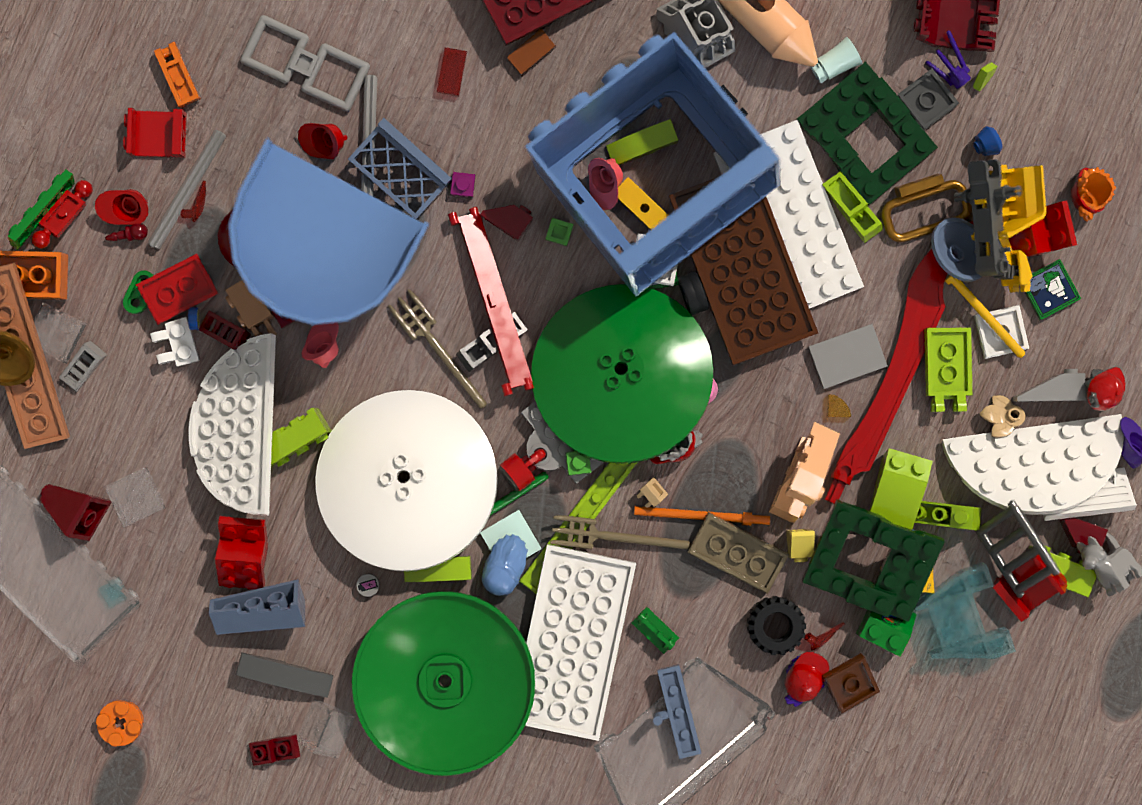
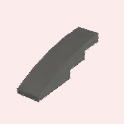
M242 652L236 670L237 676L328 698L334 677L329 673L310 670L307 667L288 664L285 661Z

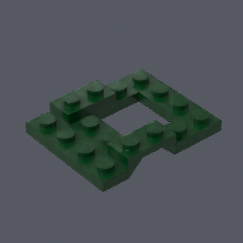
M866 61L796 119L808 136L829 155L837 170L841 171L868 203V206L938 148L910 115L909 112L911 111L886 81L882 77H878ZM877 112L904 144V147L871 173L859 159V154L845 137L872 114Z
M836 499L804 573L802 583L843 597L846 602L886 617L892 615L909 622L945 540L922 530H909L895 525L879 514ZM850 530L870 537L873 542L890 548L874 583L834 568Z

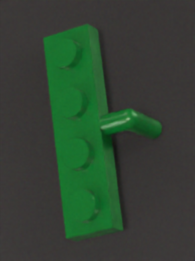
M65 169L61 175L58 174L53 179L52 186L39 195L37 203L25 211L23 219L19 224L11 227L8 232V239L12 247L18 250L36 230L40 220L63 193L74 186V176L71 172Z

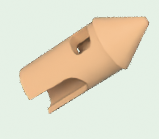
M718 0L772 55V58L811 67L818 63L809 21L797 13L786 0H757L766 12L755 10L745 0Z

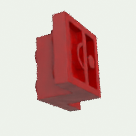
M1068 201L1047 205L1046 215L1043 219L1009 237L1008 240L1012 251L1021 250L1027 257L1076 246L1077 241Z
M219 516L218 528L220 539L215 556L219 586L247 588L250 590L265 587L264 566L268 551L265 520Z

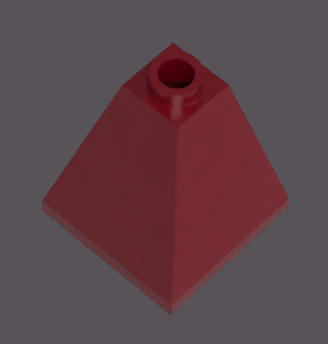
M51 484L44 486L40 493L41 503L63 534L69 538L90 541L112 503L108 499Z

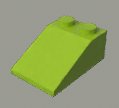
M889 448L882 456L869 511L883 516L895 525L912 530L929 480L933 461Z

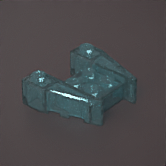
M981 562L960 569L934 589V593H928L918 600L914 610L917 612L927 608L940 646L939 648L927 651L931 658L995 659L1016 652L1010 632L1006 627L985 632L972 593L994 586L987 564Z

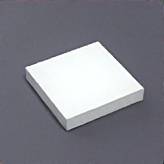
M1019 305L990 311L993 317L1023 350L1029 349ZM979 314L974 315L984 359L1013 353Z

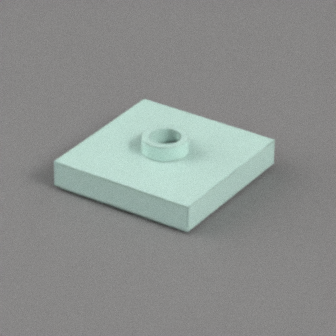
M520 510L480 532L490 551H492V547L498 539L504 538L506 534L509 536L511 534L519 536L526 543L525 547L528 549L526 558L542 549Z

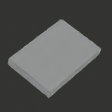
M873 324L808 347L823 389L887 367Z

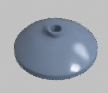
M948 218L940 222L932 233L931 245L938 264L945 272L958 280L970 282L980 279L983 276L975 271V240L971 238V235L974 233V225L964 219Z

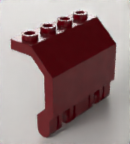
M917 0L916 9L919 10V17L915 18L913 32H917V40L928 45L953 49L946 33L951 31L959 50L994 52L996 41L992 39H996V32L979 29L980 24H998V19L995 17L999 16L1000 0Z

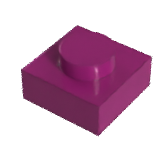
M453 172L450 194L473 198L476 175Z

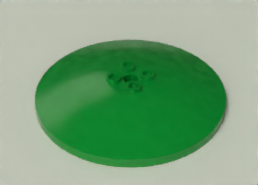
M617 284L587 291L566 303L555 313L537 341L532 360L531 378L538 409L548 427L563 443L591 459L608 463L627 464L660 456L680 444L693 431L702 418L711 396L713 362L704 332L694 317L681 304L651 288H646L639 295L635 296L626 284ZM618 364H625L628 367V371L624 375H619L615 372V367Z
M453 591L428 592L408 598L395 605L383 614L370 628L360 645L354 662L352 674L353 701L358 718L366 734L380 751L396 763L410 770L430 775L448 776L463 774L491 763L511 747L519 737L527 723L533 706L535 695L534 664L528 645L521 632L498 608L487 601L465 593ZM441 675L450 676L452 680L451 685L448 687L441 686L439 677Z

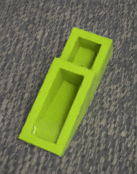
M669 119L608 144L606 148L610 158L615 159L616 163L621 165L678 143V138L672 121Z
M841 171L822 184L833 203L864 243L883 230L881 221L869 209L868 203Z
M456 556L428 569L404 571V581L471 580V556Z

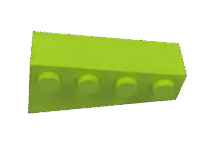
M311 408L306 411V416L296 417L288 423L289 426H283L272 432L271 467L276 464L280 467L290 461L288 457L296 453L299 456L309 450L308 446L315 441L318 445L328 439L327 434L332 430L319 408Z

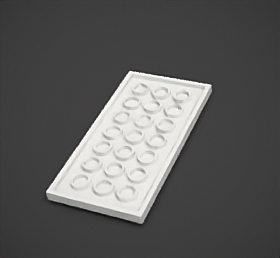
M798 120L760 134L780 158V186L768 194L767 199L809 309L863 288V282L826 190L822 185V180ZM714 152L713 155L721 175H723L730 168L717 152Z
M547 544L526 642L534 664L535 695L531 713L525 726L599 741L636 562Z

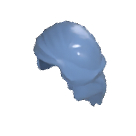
M506 534L504 538L498 539L486 559L482 571V583L491 594L496 596L509 595L519 585L520 576L526 566L528 549L525 547L526 543L519 536L514 534L509 536Z

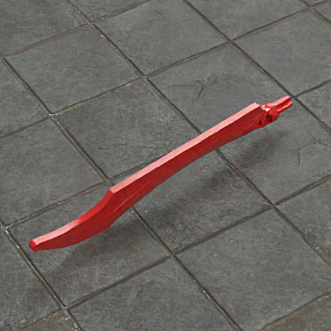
M932 249L924 256L909 280L903 321L891 362L876 397L858 428L846 443L831 475L833 481L824 499L830 503L835 504L836 499H840L845 486L851 484L854 475L870 471L924 355L925 328H936L946 306L943 300V287L947 272L938 264Z

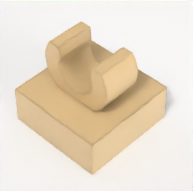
M653 477L640 489L641 492L637 497L645 496L649 500L645 505L648 508L651 505L654 507L658 505L668 493Z

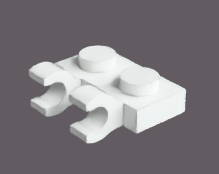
M187 317L166 322V330L150 333L152 342L158 343L169 339L171 344V352L156 355L158 364L162 365L175 361L176 366L180 367L200 361Z

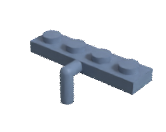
M680 665L657 669L667 710L654 713L653 723L658 726L662 723V720L670 719L679 759L702 754Z

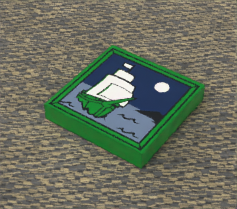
M1060 259L1032 273L1030 291L1025 292L1039 320L1081 299Z

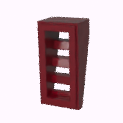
M210 310L199 327V331L233 350H237L240 345L246 343L251 335L248 331ZM214 319H217L216 324L214 325L212 331L210 332V331H209L210 326L212 325ZM224 323L225 325H224V327L222 328L220 334L217 335L219 329L221 328L222 324ZM231 328H233V330L231 331L229 337L227 338V340H225V338H226L228 332L230 331Z

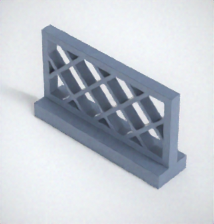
M385 118L378 123L374 131L348 158L355 167L416 220L443 189L452 182V178ZM378 133L386 139V148L373 149L372 140ZM370 143V149H365ZM389 143H391L394 147L389 148ZM386 151L387 164H374L373 152ZM389 151H400L403 154V163L390 164ZM370 152L371 165H361L355 159L360 153ZM405 157L409 159L412 163H406ZM403 166L404 179L391 180L390 167ZM406 166H416L419 168L420 178L407 179ZM387 167L388 180L376 179L374 177V168ZM365 168H371V173ZM422 172L429 178H423ZM420 181L421 194L408 195L407 182ZM423 181H433L439 186L434 193H423ZM404 182L405 195H394L391 192V183ZM382 183H388V188L385 187ZM421 197L422 206L415 213L408 207V198ZM424 197H429L428 200L424 203ZM399 198H405V203H403Z

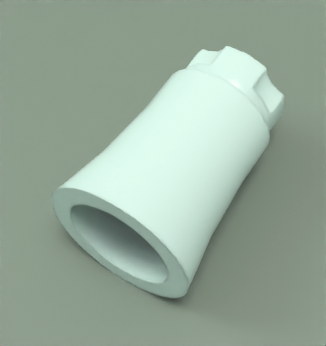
M845 37L838 45L817 58L818 63L811 67V70L821 84L827 79L830 80L863 63L851 40Z

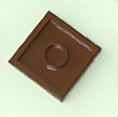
M862 653L822 675L841 714L880 692Z

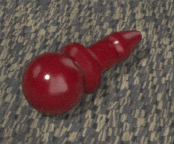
M143 223L133 224L131 227L126 226L125 230L107 235L105 240L118 241L128 239L130 242L135 239L140 241L147 237L148 229Z

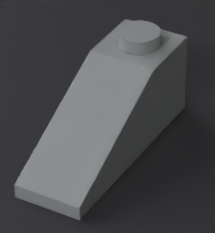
M1064 369L1063 374H1056L1012 397V402L1086 401L1085 373H1078V369Z

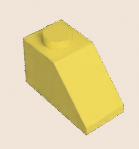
M811 529L786 530L788 557L794 558V562H807L808 557H812L814 553L815 531Z

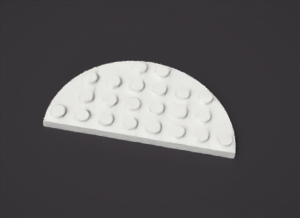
M272 333L250 338L246 343L240 345L237 350L231 348L212 366L200 385L202 389L197 401L193 402L189 419L190 453L194 457L198 469L196 472L209 492L219 501L236 510L248 514L268 516L276 335Z
M1118 414L1013 429L1010 435L999 438L992 437L991 433L948 438L942 440V446L949 464L962 478L961 481L982 499L1002 509H1006L1008 507L1007 504L1011 500H1015L1024 514H1053L1074 508L1090 497H1093L1110 479L1117 467L1123 449L1124 435L1120 428L1122 415Z

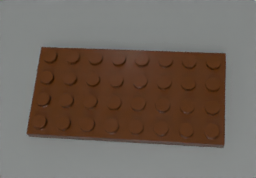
M719 177L669 195L674 212ZM767 196L690 254L732 365L818 334Z

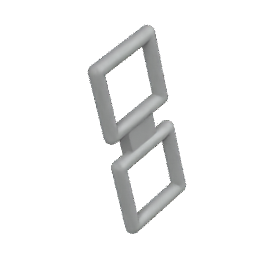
M260 16L240 58V62L285 84L290 81L294 71L306 76L301 87L302 92L345 112L350 111L365 76L370 69L369 63L326 43H323L317 55H314L304 50L309 41L308 35L268 16ZM266 26L298 40L283 73L251 58ZM327 54L359 68L345 101L312 87Z

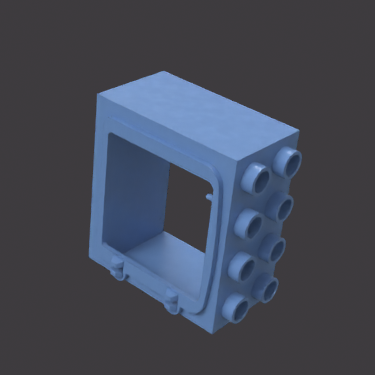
M675 32L664 40L660 35H656L646 41L638 52L641 58L628 68L623 63L611 68L602 78V83L604 84L602 88L591 96L587 92H582L572 98L565 107V111L568 114L554 125L550 120L538 124L529 133L528 139L531 142L525 146L538 175L635 296L643 292L780 186V158ZM670 97L730 169L638 239V242L630 245L574 175L573 168L650 107L655 105L660 109L662 104L659 101L662 98ZM577 193L583 203L579 204L573 195ZM618 246H620V249L622 250V253L620 254L615 249Z

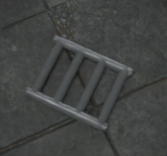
M1011 500L1007 504L1008 507L983 525L980 524V529L975 530L1013 592L1018 598H1021L1025 594L1024 591L1051 574L1053 576L1058 575L1060 570L1015 500ZM1014 515L1021 527L996 544H993L987 532ZM1024 535H1027L1033 547L1006 564L999 552ZM1039 554L1046 567L1018 583L1012 571Z

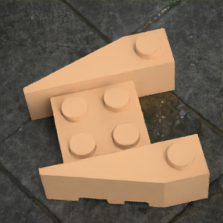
M814 422L810 434L806 438L802 436L797 446L791 465L788 466L785 473L784 482L778 488L769 513L794 523L798 518H803L807 506L804 504L811 506L816 500L819 501L825 490L822 484L840 433Z

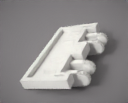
M1116 468L1107 483L1093 497L1069 510L1044 514V521L1135 510L1137 505L1125 468Z

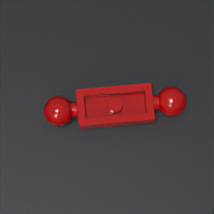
M86 180L78 181L74 187V194L66 190L39 222V227L43 230L36 231L32 235L31 240L35 247L40 249L47 247L50 243V235L58 239L86 206L82 198L89 197L93 192L90 182Z

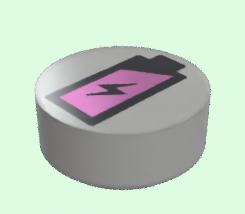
M364 574L357 581V590L363 596H373L380 588L379 579L373 574Z

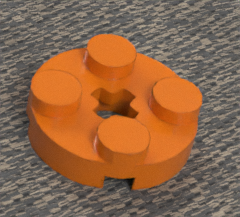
M121 700L112 701L104 706L96 718L99 735L105 742L115 747L125 746L136 740L141 734L144 717L139 707L130 701ZM117 717L119 719H125L126 722L123 724L125 727L124 729H121V727H116L115 719Z

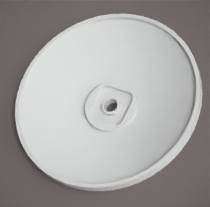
M400 390L377 395L349 411L330 432L328 439H326L319 456L315 477L319 509L325 524L336 540L346 550L366 563L393 571L428 569L440 565L461 553L476 539L484 528L493 509L497 492L495 457L492 447L479 424L470 414L454 402L433 393L416 390ZM403 471H407L410 474V479L406 483L398 481V475Z

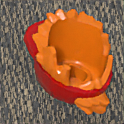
M1085 167L1079 170L1077 181L1071 190L1073 205L1079 211V216L1083 217L1086 222L1092 220L1094 214L1102 211L1115 195L1113 192L1116 186L1114 185L1113 178H1109L1110 174L1105 173L1104 169L1100 170L1099 167H1096V169Z

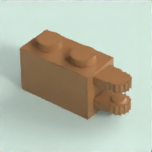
M244 280L225 290L228 294L225 298L232 309L234 307L240 314L237 316V319L243 328L247 327L252 330L256 337L262 335L257 327L264 323L269 334L277 335L270 322V319L274 318L271 310L264 302L250 292Z

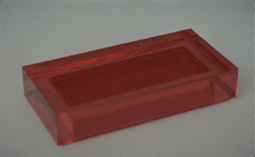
M445 47L437 93L459 97L467 51Z

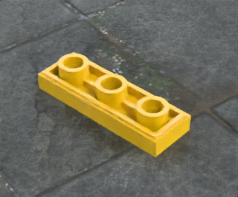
M629 177L618 187V200L650 230L669 216ZM646 205L649 211L644 213L640 207Z

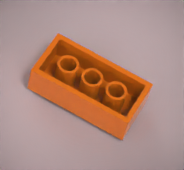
M0 251V266L16 263L27 299L67 300V254L62 252Z

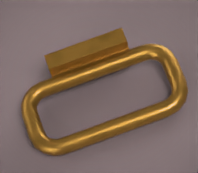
M935 174L895 187L894 190L897 198L888 201L882 209V220L888 237L896 242H906L933 233L935 227L942 221L905 233H897L891 219V210L950 189L964 192L966 190L965 185L956 180L944 182L942 174ZM961 201L963 206L961 214L951 218L967 220L971 215L972 206L970 203Z

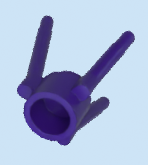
M947 31V36L961 68L959 65L953 67L940 50H936V54L950 70L947 73L949 76L930 61H926V65L931 69L933 68L949 86L954 85L956 89H959L971 79L968 74L970 69L965 64L951 31Z

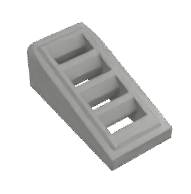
M88 341L82 345L59 378L77 392L107 354L93 342ZM81 359H85L91 365L88 366ZM77 365V366H78L79 368H81L85 373H84V374L81 373L77 368H75V366ZM72 372L80 380L76 381L69 373Z

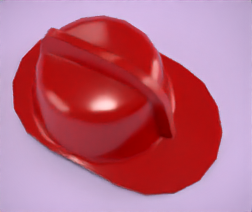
M305 123L298 131L300 146L304 152L315 158L335 159L338 156V152L343 148L344 141L348 139L347 135L342 134L341 130L334 124Z
M133 189L105 191L95 201L97 215L101 220L109 224H141L146 220L149 212L147 199L140 192Z

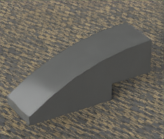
M513 312L512 317L518 336H521L528 329L517 314ZM492 328L457 352V357L468 372H471L499 352Z

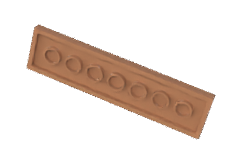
M16 263L0 266V331H5L19 337L30 347L35 357V369L27 381L14 386H4L23 447L27 449L67 439L70 435Z

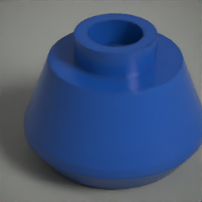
M985 126L975 136L973 146L978 154L983 156L1000 154L1002 142L994 128Z

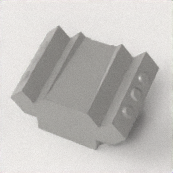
M671 0L656 9L657 20L664 24V33L669 36L675 32L704 68L735 52V40L730 33L734 28L718 0Z

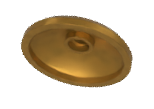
M0 331V385L14 386L24 383L31 377L35 369L34 354L30 347L19 337L5 331Z

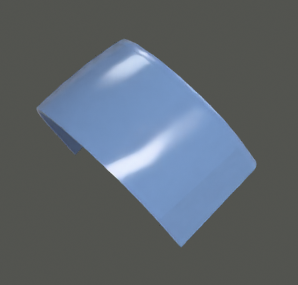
M267 138L239 190L229 230L233 262L250 292L279 315L310 324L349 321L380 304L402 277L429 223H422L274 145Z

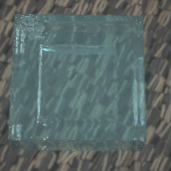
M120 577L99 588L110 608L130 597Z

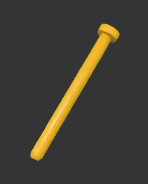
M949 275L945 282L948 285L952 284L1017 357L1022 358L1025 355V351L961 280Z

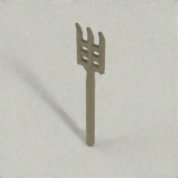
M410 289L408 290L410 297L416 304L411 309L401 297H398L400 304L407 312L402 317L391 305H388L391 313L410 338L415 340L417 336H425L430 346L478 407L481 409L485 408L487 402L440 342L430 333L431 325L436 324V320L419 298ZM420 309L422 314L417 317L415 312ZM411 317L413 321L407 325L404 320ZM426 317L429 321L423 325L421 320ZM417 325L419 329L413 332L411 328Z
M565 515L553 516V519L568 521L570 524L569 528H552L553 532L568 534V540H551L550 544L593 549L594 545L592 543L599 538L609 541L686 550L690 547V542L686 540L598 531L595 527L596 519ZM575 522L580 523L579 530L574 529ZM585 524H590L589 531L584 530ZM573 535H578V542L572 541ZM583 536H588V543H582Z

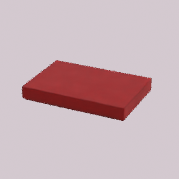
M197 253L136 284L157 325L219 294Z

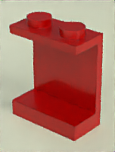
M128 108V114L124 115V126L127 127V136H124L123 139L124 150L130 156L185 158L187 113L183 109H173V112L136 111L133 108Z
M1038 554L1012 571L1018 583H1021L1046 567ZM1061 572L1054 576L1051 574L1024 591L1025 594L1021 598L1016 596L1003 575L995 579L992 587L1022 622L1029 617L1031 610L1058 592L1063 595L1067 589V580Z

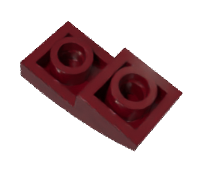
M296 734L249 743L253 766L300 757Z

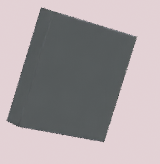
M933 68L897 94L911 111L909 112L910 115L924 131L960 104Z

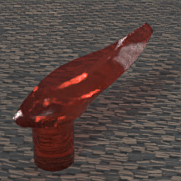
M203 180L200 185L193 208L181 210L182 218H192V221L195 222L201 216L205 205L206 181Z
M842 622L817 637L810 632L807 633L804 639L811 644V651L825 645L845 623Z

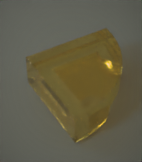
M828 394L827 417H851L847 404L838 396Z

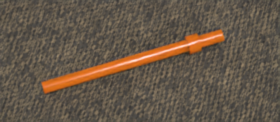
M635 506L634 515L704 520L709 512L654 507L646 508L641 506ZM710 512L727 522L742 523V525L751 526L752 524L770 525V516L752 515V512H743V514Z

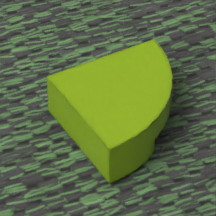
M991 62L981 68L973 88L981 91L989 82L998 66Z

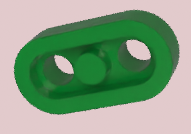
M143 270L134 275L123 298V306L129 313L140 314L146 309L147 305L136 284L154 276L153 273ZM135 299H139L140 304L137 307L133 306V301Z

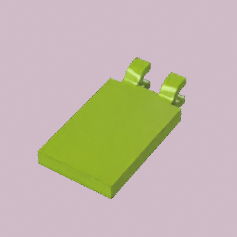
M925 328L926 396H932L931 412H945L944 399H954L953 412L967 411L966 396L973 395L971 328Z

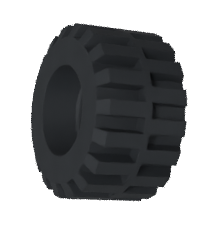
M772 596V598L766 597L760 603L757 602L754 609H751L749 612L750 616L747 618L748 633L754 644L765 653L786 655V652L791 653L796 646L799 647L801 639L805 637L806 623L804 621V614H802L797 605L786 598ZM779 612L788 618L789 629L783 637L772 639L764 632V621L770 614Z

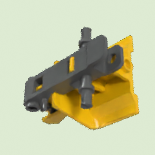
M999 160L970 162L968 164V180L971 189H966L964 192H956L953 197L961 196L960 198H954V201H965L972 206L974 233L971 235V238L975 240V271L983 277L993 276V278L1001 279V285L1008 286L1010 293L1019 292V285L1021 292L1030 291L1032 273L1027 256L1021 250L1012 251L1008 238L1040 221L1046 215L1043 165L1007 169V164L1001 165ZM990 166L993 167L992 171H988Z

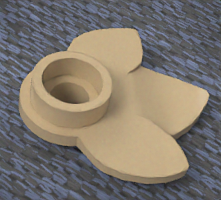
M1000 395L992 396L993 405L986 406L980 412L982 418L994 424L991 436L996 438L1010 435L1014 427L1021 426L1025 421L1023 409L1013 405L1007 397ZM1011 413H1015L1018 418H1013Z

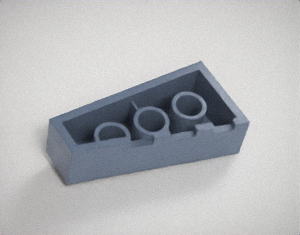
M297 579L212 599L209 603V615L216 635L305 627V598Z

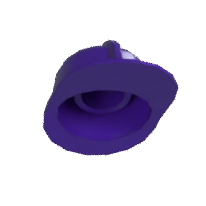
M1124 417L1120 421V428L1124 435L1121 455L1129 466L1135 469L1142 465V430L1135 421Z

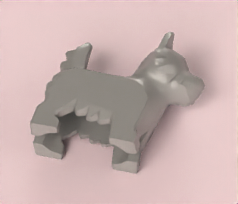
M1107 533L1105 537L1110 550L1107 555L1096 539L1090 536L1088 537V545L1078 542L1077 548L1081 553L1083 567L1087 570L1094 569L1096 577L1105 588L1108 597L1116 594V590L1119 593L1130 586L1128 582L1133 580L1135 576L1137 579L1142 576V567L1136 562L1133 554L1124 547H1120L1113 535Z

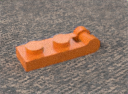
M174 41L169 43V46L164 49L158 48L154 50V53L178 107L182 108L201 98L184 63L180 50ZM173 55L174 60L167 62L166 57Z

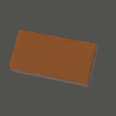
M540 29L507 57V60L522 76L555 49L556 45Z

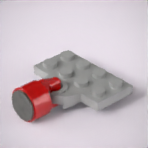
M536 401L521 412L522 416L534 430L526 443V455L520 459L514 453L499 465V470L515 491L519 492L535 481L531 472L536 468L544 471H553L563 467L567 472L565 453L575 452V450L568 447L551 431L544 421ZM590 458L591 472L604 462ZM590 473L570 475V477L577 484Z

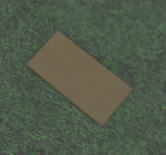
M710 512L707 513L687 550V553L767 594L789 556V553Z

